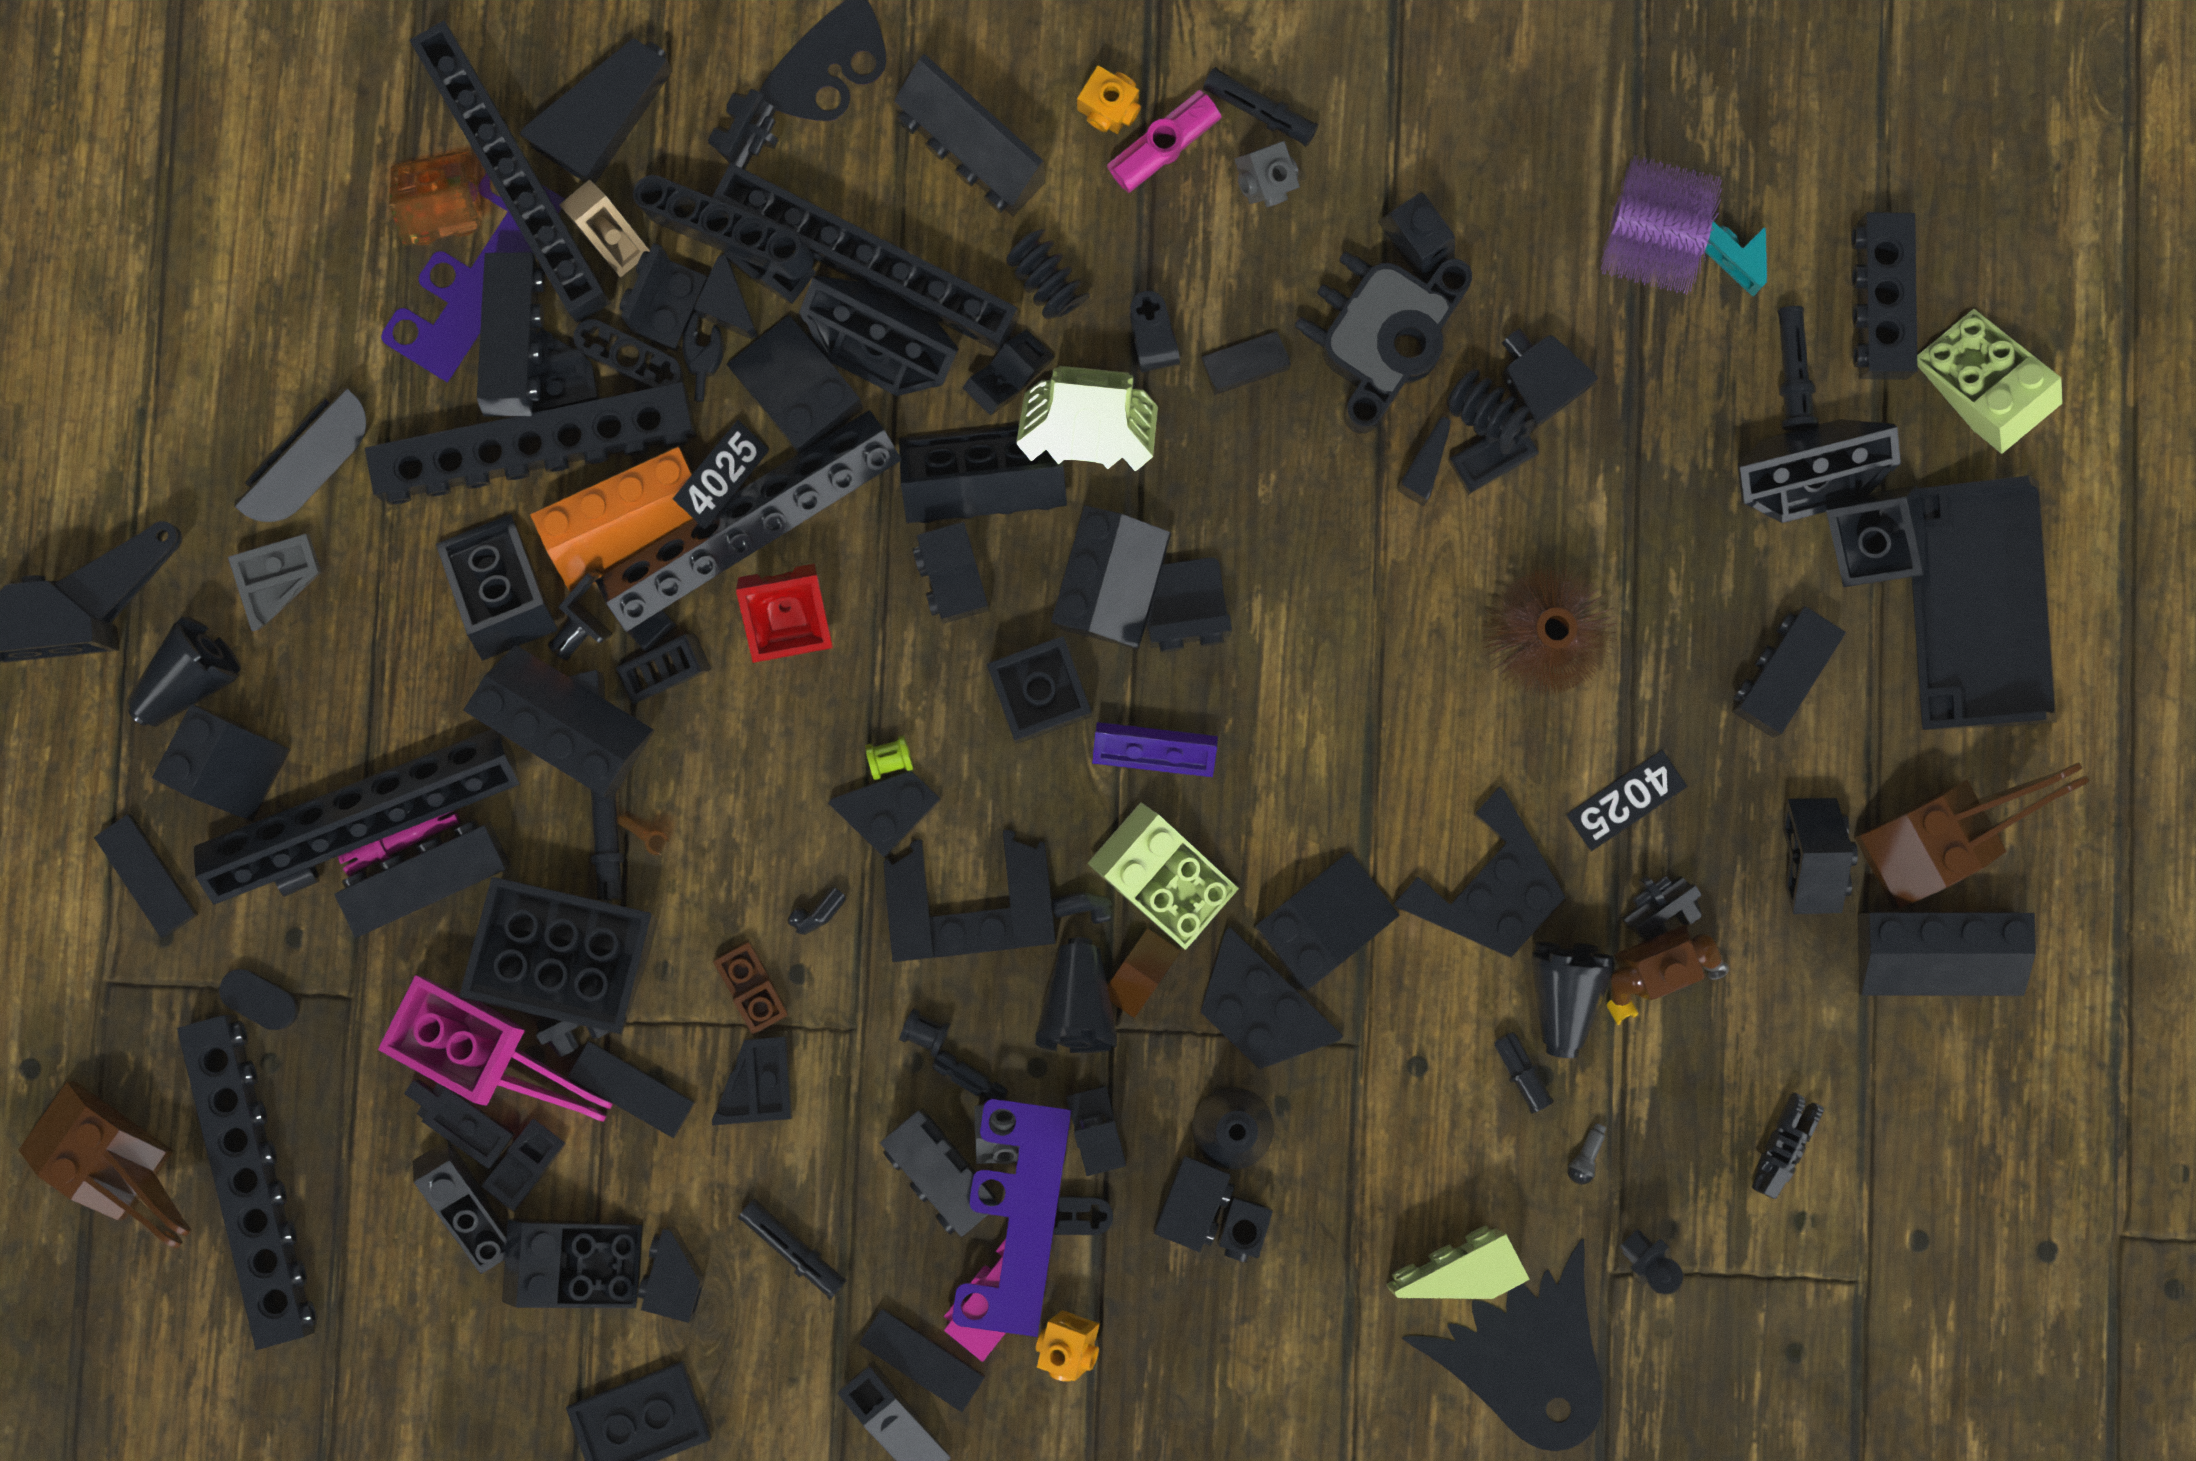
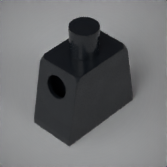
M1422 191L1378 221V224L1415 275L1423 282L1434 275L1444 261L1455 259V236Z
M1519 328L1501 343L1515 360L1505 368L1502 378L1511 395L1517 399L1516 404L1518 408L1522 406L1529 408V413L1525 420L1535 419V426L1532 432L1591 388L1598 380L1597 375L1551 334L1534 346L1522 329Z

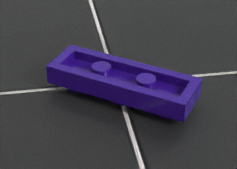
M1097 722L1092 764L1213 777L1218 736Z

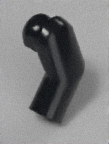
M831 887L810 913L801 906L796 907L787 919L788 924L797 929L796 933L806 935L827 924L847 899L842 892Z
M1077 892L1052 899V910L1056 918L1087 911L1091 912V921L1094 924L1108 922L1113 918V913L1110 909V906L1113 905L1104 896Z

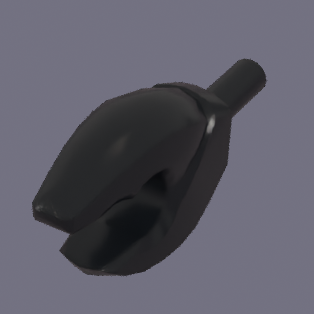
M693 313L683 335L682 350L689 373L696 375L694 401L704 402L706 376H714L719 369L724 354V341L720 328L714 324L710 343L706 346H699L697 343L700 336L698 333L699 315Z

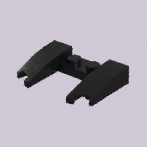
M1002 830L1010 908L935 917L930 915L923 841L915 840L910 846L914 852L894 865L891 864L889 859L884 860L892 962L1056 944L1045 843L1039 842L1037 849L1013 841L1016 832Z

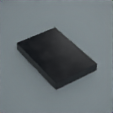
M684 1360L566 1406L585 1461H658L712 1439Z

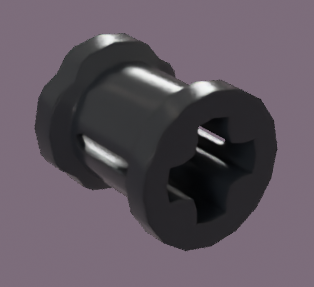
M913 1008L903 1027L899 1040L904 1043L910 1041L930 1050V1055L936 1058L946 1040L951 1024L948 1022L940 1024L920 1015V1010Z

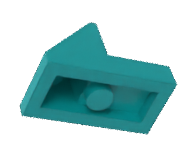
M1713 221L1705 253L1754 297L1767 283L1766 228L1764 227L1742 248L1738 244L1737 236L1725 226L1719 227Z

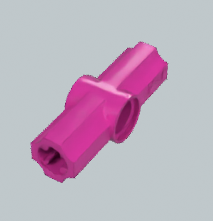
M1199 90L1164 119H1158L1153 122L1148 128V132L1108 163L1107 168L1121 188L1130 193L1162 166L1174 162L1180 156L1183 149L1217 123L1222 116L1209 96ZM1160 135H1168L1174 139L1175 143L1170 148L1162 149L1155 145L1154 139Z

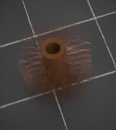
M1541 569V580L1539 571L1537 576L1536 570L1533 582L1531 580L1530 584L1529 582L1527 584L1524 576L1523 579L1520 578L1518 584H1521V591L1518 589V584L1515 581L1512 583L1514 588L1506 587L1508 591H1505L1509 595L1511 593L1513 595L1509 598L1503 596L1506 599H1502L1505 603L1498 600L1501 603L1499 605L1503 607L1500 609L1503 611L1498 609L1496 611L1492 610L1494 613L1504 617H1493L1490 621L1504 624L1486 626L1497 629H1487L1485 631H1504L1482 633H1495L1492 635L1497 637L1489 636L1486 638L1499 640L1483 648L1512 643L1498 648L1487 655L1522 644L1505 653L1504 655L1523 646V648L1493 669L1517 657L1500 674L1510 671L1509 676L1518 678L1520 675L1519 683L1523 676H1526V678L1528 676L1525 685L1527 687L1528 684L1530 686L1532 683L1531 691L1534 678L1535 684L1533 689L1535 690L1539 674L1536 688L1538 689L1540 679L1541 689L1543 678V688L1545 685L1546 695L1547 683L1548 693L1550 691V680L1551 690L1553 691L1556 682L1558 693L1559 689L1562 693L1564 683L1566 688L1570 686L1569 681L1573 688H1575L1574 685L1578 687L1577 684L1579 682L1575 675L1581 676L1578 672L1579 670L1584 674V678L1588 680L1585 675L1591 673L1585 666L1593 668L1587 663L1590 660L1601 666L1591 655L1601 659L1597 655L1604 653L1594 648L1600 649L1598 647L1606 644L1592 640L1602 639L1597 637L1609 638L1605 637L1609 635L1601 634H1613L1616 632L1597 633L1610 632L1598 629L1604 630L1607 628L1603 626H1614L1611 624H1599L1611 617L1583 622L1613 608L1576 620L1605 604L1603 603L1575 617L1604 596L1602 595L1582 606L1599 589L1595 590L1592 594H1582L1581 590L1577 589L1579 586L1578 579L1575 587H1572L1569 591L1568 587L1571 581L1567 578L1565 582L1566 572L1562 588L1563 573L1558 589L1560 573L1557 584L1556 572L1554 585V570L1553 581L1552 571H1550L1549 582L1548 569L1546 587L1545 571L1543 577ZM1540 587H1541V590H1542L1543 599H1542V596H1541V593H1540ZM1584 587V591L1587 593L1590 588ZM1528 590L1531 592L1533 599L1530 597ZM1545 626L1550 629L1552 639L1547 636ZM1566 663L1569 665L1571 672L1567 668ZM1512 668L1517 672L1516 676L1512 673Z

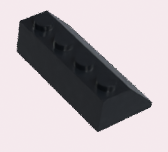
M923 54L894 100L896 112L898 113L896 116L897 121L911 134L918 131L928 140L925 143L926 147L938 159L943 160L947 157L956 165L955 173L967 185L972 187L976 183L985 191L984 199L997 212L1002 213L1005 209L1014 217L1045 184L1044 161L929 57Z
M1019 425L899 438V455L902 459L900 461V479L906 523H931L935 520L952 518L969 519L980 515L1012 514L1017 511L1050 510L1055 507L1067 506L1063 461L1058 464L1047 450L1031 461L1017 445Z
M517 645L484 676L463 709L469 715L599 795L611 800L655 731Z
M2035 913L1857 914L1859 996L2025 995L2036 955Z

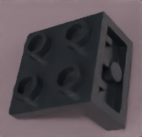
M653 243L650 251H644L638 261L636 273L639 276L633 289L627 288L621 299L620 310L623 311L621 317L633 334L678 352L686 326L691 315L696 311L694 309L708 277L670 261L663 247Z

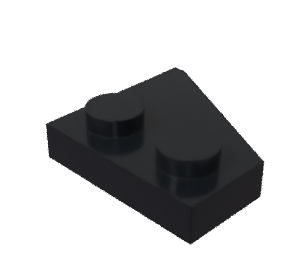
M912 771L835 797L828 804L885 858L941 799Z

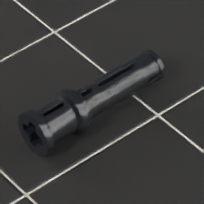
M1783 307L1777 310L1784 371V383L1779 388V395L1784 397L1785 420L1782 421V429L1796 431L1819 425V419L1814 417L1812 396L1816 392V385L1813 384L1812 380H1809L1804 307Z

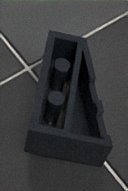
M924 1108L918 1110L880 1142L885 1149L883 1153L889 1162L898 1171L902 1168L912 1180L909 1185L924 1203L929 1200L939 1211L935 1217L950 1235L956 1231L960 1237L964 1236L989 1215L977 1213L971 1209L969 1202L972 1181L976 1171ZM983 1182L978 1191L981 1202L987 1206L1000 1204L999 1199Z

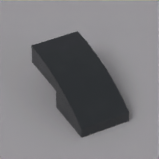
M532 1119L509 1147L506 1156L481 1185L482 1189L515 1213L566 1143L535 1119Z

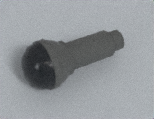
M1595 1123L1593 1129L1588 1133L1580 1154L1567 1166L1568 1176L1576 1184H1588L1595 1177L1596 1163L1594 1161L1603 1143L1606 1127Z

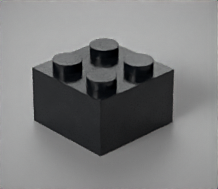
M1064 636L987 664L1016 745L1092 717L1091 709Z

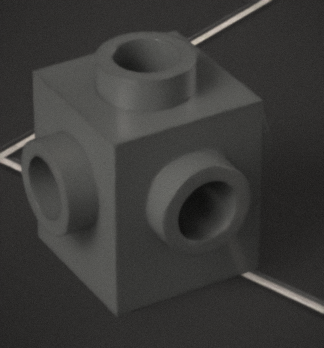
M1285 141L1234 158L1239 172L1238 184L1243 195L1248 198L1249 204L1264 201L1265 206L1270 207L1289 200L1286 192L1300 187L1297 180L1298 168L1294 159L1289 156Z
M984 1105L974 1106L976 1164H1011L1018 1162L1020 1146L991 1143L982 1139L980 1128ZM998 1109L989 1118L990 1129L1000 1136L1010 1134L1016 1125L1014 1114L1007 1109Z

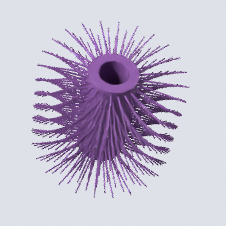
M1629 167L1627 180L1625 175L1623 193L1622 178L1621 194L1618 196L1611 221H1609L1611 222L1610 230L1608 231L1610 235L1606 241L1607 247L1604 252L1603 264L1605 259L1607 265L1609 262V271L1611 263L1614 264L1615 261L1616 264L1617 261L1619 272L1621 263L1622 267L1623 264L1625 267L1626 263V272L1628 265L1630 269L1632 263L1633 270L1635 269L1634 277L1637 268L1638 272L1639 269L1641 272L1643 267L1645 274L1648 268L1649 276L1652 271L1651 278L1656 267L1657 274L1659 271L1658 280L1661 272V279L1663 273L1664 276L1666 273L1668 280L1672 272V283L1674 276L1675 281L1678 276L1677 284L1680 275L1683 283L1684 277L1686 282L1688 274L1689 277L1691 274L1693 283L1696 269V282L1699 256L1701 271V256L1704 253L1705 258V248L1707 243H1709L1708 240L1712 231V222L1714 221V219L1712 220V212L1715 207L1714 201L1718 190L1714 198L1713 191L1711 194L1712 185L1709 193V186L1707 189L1705 184L1703 189L1701 184L1699 190L1697 182L1695 188L1697 176L1693 188L1692 184L1690 187V183L1688 186L1689 178L1687 184L1685 179L1682 187L1681 180L1679 183L1680 174L1677 182L1675 178L1673 184V173L1671 178L1669 173L1667 179L1665 171L1663 178L1664 169L1660 176L1661 169L1659 175L1658 172L1656 175L1654 167L1650 182L1648 173L1646 174L1643 170L1642 173L1641 170L1639 173L1636 167L1635 170L1634 167L1633 170L1631 167L1630 171Z

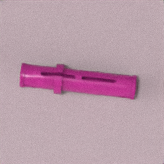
M456 812L444 819H441V816L428 820L338 856L339 862L343 864L355 857L358 858L343 867L347 876H351L353 873L380 860L383 862L392 858V854L404 850L434 834L461 824L459 815Z

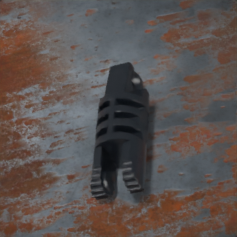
M1796 1092L1790 1094L1775 1125L1777 1128L1771 1133L1765 1146L1766 1151L1765 1153L1762 1152L1757 1165L1758 1171L1752 1184V1188L1755 1191L1772 1199H1777L1785 1183H1788L1795 1173L1796 1168L1794 1167L1800 1162L1806 1150L1805 1144L1810 1141L1824 1112L1823 1106L1813 1102L1808 1104L1804 1110L1805 1098Z

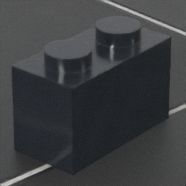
M1183 1155L1153 1230L1154 1234L1199 1253L1203 1244L1211 1246L1219 1227V1223L1213 1221L1219 1205L1224 1208L1227 1207L1235 1186L1228 1182L1231 1176L1230 1173Z

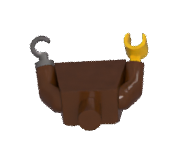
M1682 925L1613 954L1619 968L1611 976L1612 1000L1606 1006L1617 1025H1620L1621 1021L1631 1015L1632 1018H1635L1639 1014L1631 1001L1632 994L1648 1000H1654L1704 979L1703 967L1707 971H1711L1708 973L1709 979L1716 980L1727 975L1729 966L1723 962L1712 937L1700 934L1692 939L1687 925Z

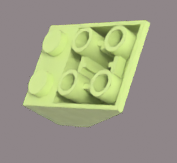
M1975 309L1971 310L1917 355V366L1971 429L2001 454L2062 404L2061 377Z
M1141 802L1087 863L1185 950L1239 889L1159 814Z
M1483 1226L1466 1235L1467 1243L1455 1249L1451 1245H1447L1429 1255L1431 1262L1419 1268L1415 1267L1414 1264H1410L1392 1274L1394 1281L1388 1283L1387 1286L1397 1298L1493 1299L1530 1279L1508 1236L1497 1228L1488 1229L1487 1226Z

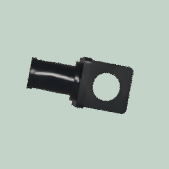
M599 569L588 572L559 606L568 615L570 620L554 639L548 643V647L552 652H555L556 649H560L564 645L557 653V656L565 661L571 658V655L588 635L598 643L610 639L613 635L608 628L578 603L595 580L602 574Z

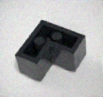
M961 522L917 535L919 546L912 548L921 578L928 576L933 591L926 593L932 616L940 614L941 620L945 624L989 611L965 523Z
M1837 798L1788 799L1783 832L1790 853L1785 888L1792 913H1842L1845 896H1850L1852 892L1850 869L1851 866H1856L1858 861L1857 844L1855 841H1850L1848 836V816L1841 813Z

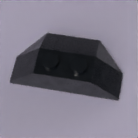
M814 276L799 311L804 322H807L821 352L831 363L896 396L942 386L959 350L935 318L865 282Z
M1839 419L1765 438L1737 464L1742 502L1781 523L1824 513L1828 508L1869 495L1882 482L1889 471L1893 472L1901 464L1898 427L1895 424Z

